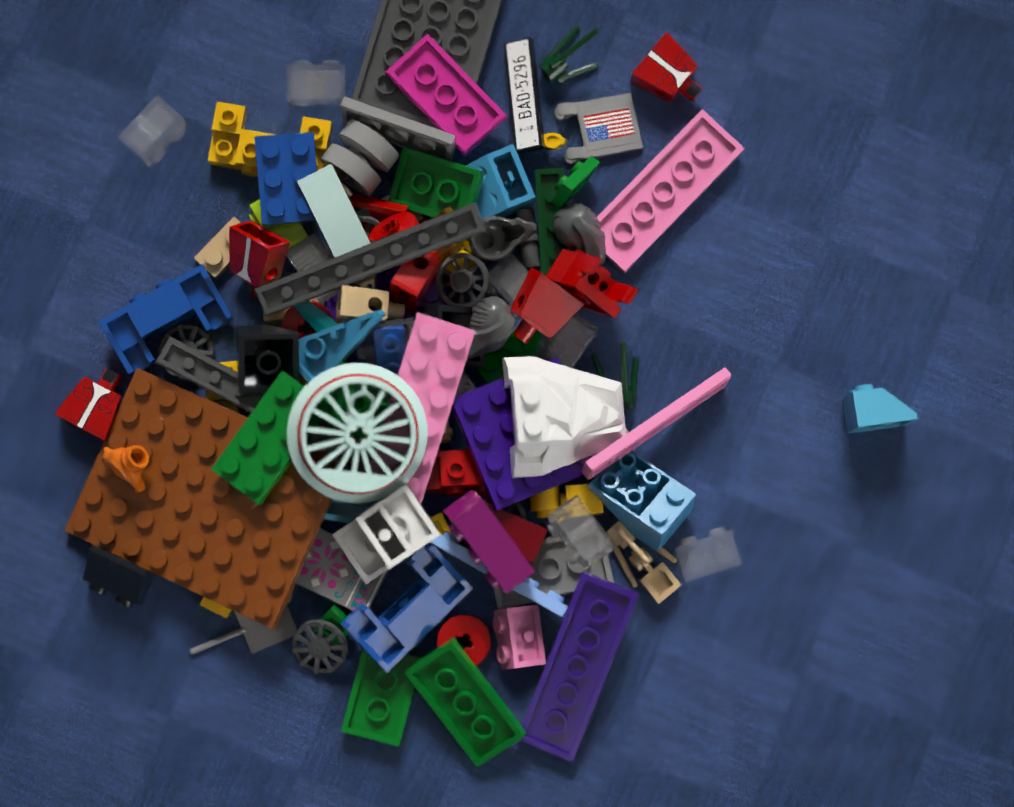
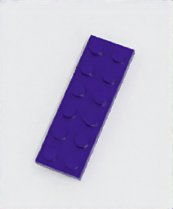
M582 571L523 721L522 727L525 729L526 734L520 741L573 762L639 593Z

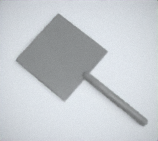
M285 605L275 629H271L235 612L241 628L194 647L189 652L193 655L240 634H244L250 651L253 654L293 637L297 628L287 605Z

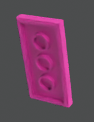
M428 33L385 72L386 76L437 129L456 135L455 147L464 157L507 119V115Z

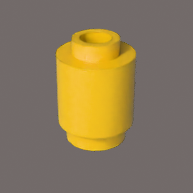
M559 485L530 497V512H536L537 518L554 517V512L560 511Z

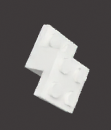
M406 484L334 533L333 537L364 583L368 584L438 537L440 533Z

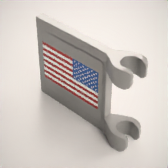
M631 93L576 103H561L555 109V115L558 120L576 115L584 147H571L566 150L564 156L568 164L586 160L591 155L597 158L643 149Z

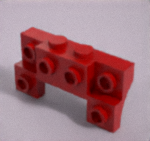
M438 449L425 494L446 493L449 497H458L472 489L476 491L477 495H487L469 450L439 451Z

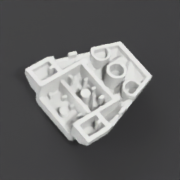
M533 356L505 357L502 359L504 387L511 388L515 435V445L509 448L512 478L543 476L578 460L595 455L626 435L621 382Z

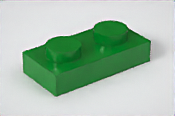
M592 155L584 163L578 161L569 172L570 177L564 175L554 187L558 192L551 202L561 209L590 180L600 161Z

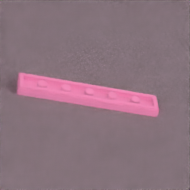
M724 367L590 458L583 466L581 471L587 480L593 478L725 388L731 378L730 372Z

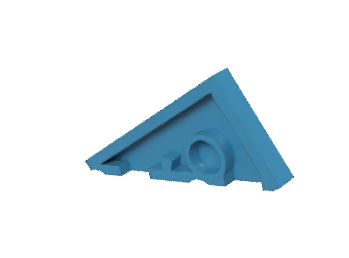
M380 309L299 339V373L309 383L322 372L338 366L340 361L344 362L386 314Z

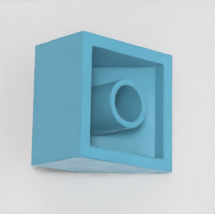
M873 384L856 386L854 390L849 391V395L842 399L847 434L906 426L918 419L915 411L884 388L873 389Z

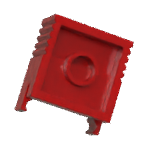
M562 249L546 277L583 303V309L616 318L622 309L617 305L618 303L630 305L638 292L636 287L616 282L609 277L611 273L599 265L602 261L599 257L588 255L580 249H576L575 252Z

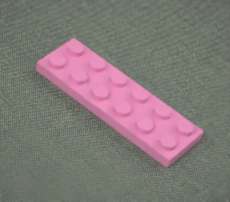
M703 109L597 216L601 231L605 233L606 257L623 273L653 245L745 149Z
M417 312L397 376L403 379L415 392L422 404L427 421L428 436L423 459L415 474L406 483L421 504L475 330ZM392 394L388 407L397 400ZM402 405L384 418L382 424L406 418L407 415ZM409 424L381 431L379 434L410 437ZM377 440V442L405 456L409 445L408 443ZM376 447L374 448L391 472L401 463V461ZM372 457L370 461L372 473L385 474Z

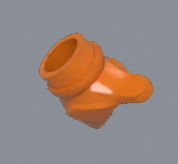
M138 445L116 449L104 447L103 465L110 468L116 476L129 482L136 492L143 491L145 485L141 472L149 462L147 451Z

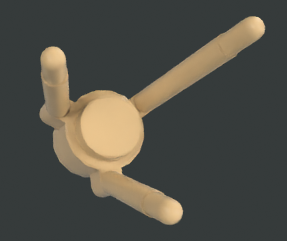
M618 521L606 532V535L610 538L607 544L614 551L632 587L635 588L638 584L619 546L623 550L629 546L645 564H650V559L634 542L636 537ZM663 547L658 551V553L672 563L677 562V559Z

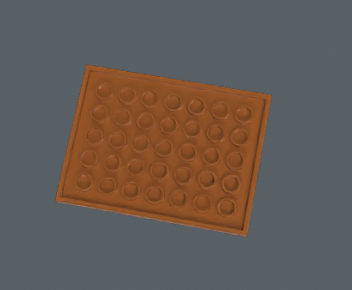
M136 368L113 420L108 438L103 442L64 531L95 546L106 549V551L112 554H116L125 560L135 563L137 566L148 569L154 574L260 624L275 629L332 498L321 494L310 486L292 462L261 505L255 503L211 470L248 417ZM138 445L147 451L149 462L141 472L145 485L143 491L136 492L129 482L116 476L110 468L103 465L104 447L116 449ZM321 449L309 452L315 464L329 454ZM335 457L323 467L335 469L341 458ZM346 462L342 470L346 469L349 462Z

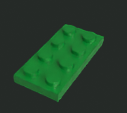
M284 371L279 374L211 468V470L259 505L264 502L293 462L287 442V424L292 406L305 386ZM322 399L315 406L325 413H328L332 408L331 405ZM312 412L307 425L318 427L323 418ZM306 432V442L313 434L312 432Z
M454 637L406 669V676L476 767H479L525 737V729Z

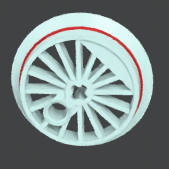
M365 363L339 365L313 378L296 398L287 424L289 452L300 475L321 494L348 503L376 501L391 495L403 487L417 471L427 445L428 429L425 412L412 388L393 372ZM361 383V389L350 394L347 384ZM367 384L381 388L375 398L367 391ZM341 386L347 404L346 413L329 393ZM386 391L389 392L397 400L374 418L375 411ZM359 396H366L370 399V407L364 412H358L353 407L354 400ZM325 397L342 418L343 422L316 408V404ZM402 405L407 415L406 418L376 426ZM313 412L340 428L309 426L307 423ZM409 424L410 437L378 434L381 431ZM360 426L362 431L366 433V437H361L359 442H355L350 432H355L357 427ZM306 432L339 436L311 445L306 443ZM377 440L408 443L409 445L405 456L377 442ZM341 443L316 464L309 454L311 451ZM372 447H376L401 461V463L391 472ZM345 450L335 469L323 467ZM367 451L385 474L372 473ZM351 453H353L351 470H342ZM359 454H361L365 472L357 471Z

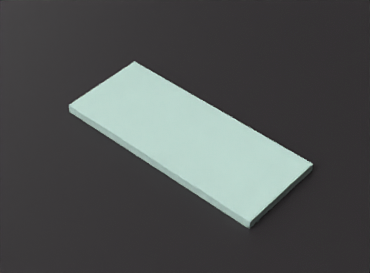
M332 164L297 181L334 257L370 244L367 234Z

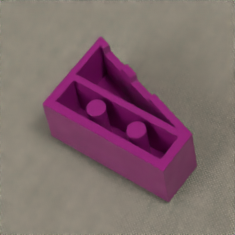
M472 489L443 510L453 524L449 529L459 542L463 539L470 546L467 553L477 566L481 563L485 566L488 572L484 576L494 589L500 586L505 593H508L535 572L483 499Z

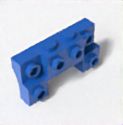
M203 264L174 280L166 279L155 286L156 290L147 295L141 293L129 300V305L98 321L131 377L134 375L136 368L145 370L156 364V359L146 342L196 314L208 333L235 320Z
M430 542L414 552L405 561L419 578L378 618L367 606L361 603L340 623L353 640L386 673L412 648L420 645L425 635L433 627L440 625L445 620L446 615L473 589L465 578L445 559L434 544Z

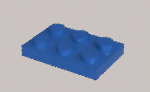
M314 132L254 137L262 225L317 222L297 182L317 171Z

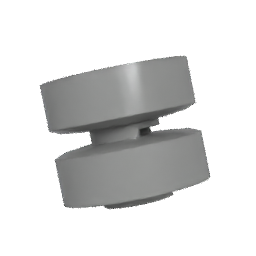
M350 119L339 133V138L348 149L332 143L320 160L325 167L332 164L338 178L359 193L370 197L381 182V178L372 167L388 172L399 158V154L376 130L359 121Z

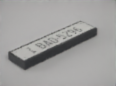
M529 37L504 43L515 149L518 155L545 149L534 40Z

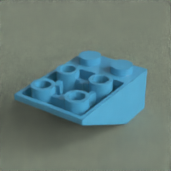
M514 144L486 154L466 165L485 171L476 203L482 218L489 215L501 216L502 218L514 214L517 210L527 209L535 205L536 197Z
M633 451L600 472L588 486L633 536L657 552L691 513L696 493Z

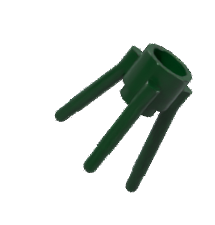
M575 26L556 48L542 59L543 62L539 64V68L551 84L557 80L561 85L568 79L599 66L598 62L568 73L565 72L569 68L565 60L591 40L599 32L597 28L586 34L560 55L559 53L580 31V27Z
M621 342L620 360L624 409L635 408V401H637L636 387L639 358L637 356L633 357L630 385H628L626 343ZM592 353L591 358L597 375L605 378L597 355Z

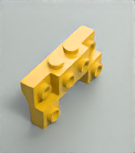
M217 101L211 129L213 135L208 155L209 164L238 169L244 175L257 177L254 137L275 134L244 129L248 113L246 106ZM303 116L300 133L314 132L318 171L325 167L320 159L329 148L333 124L332 121Z

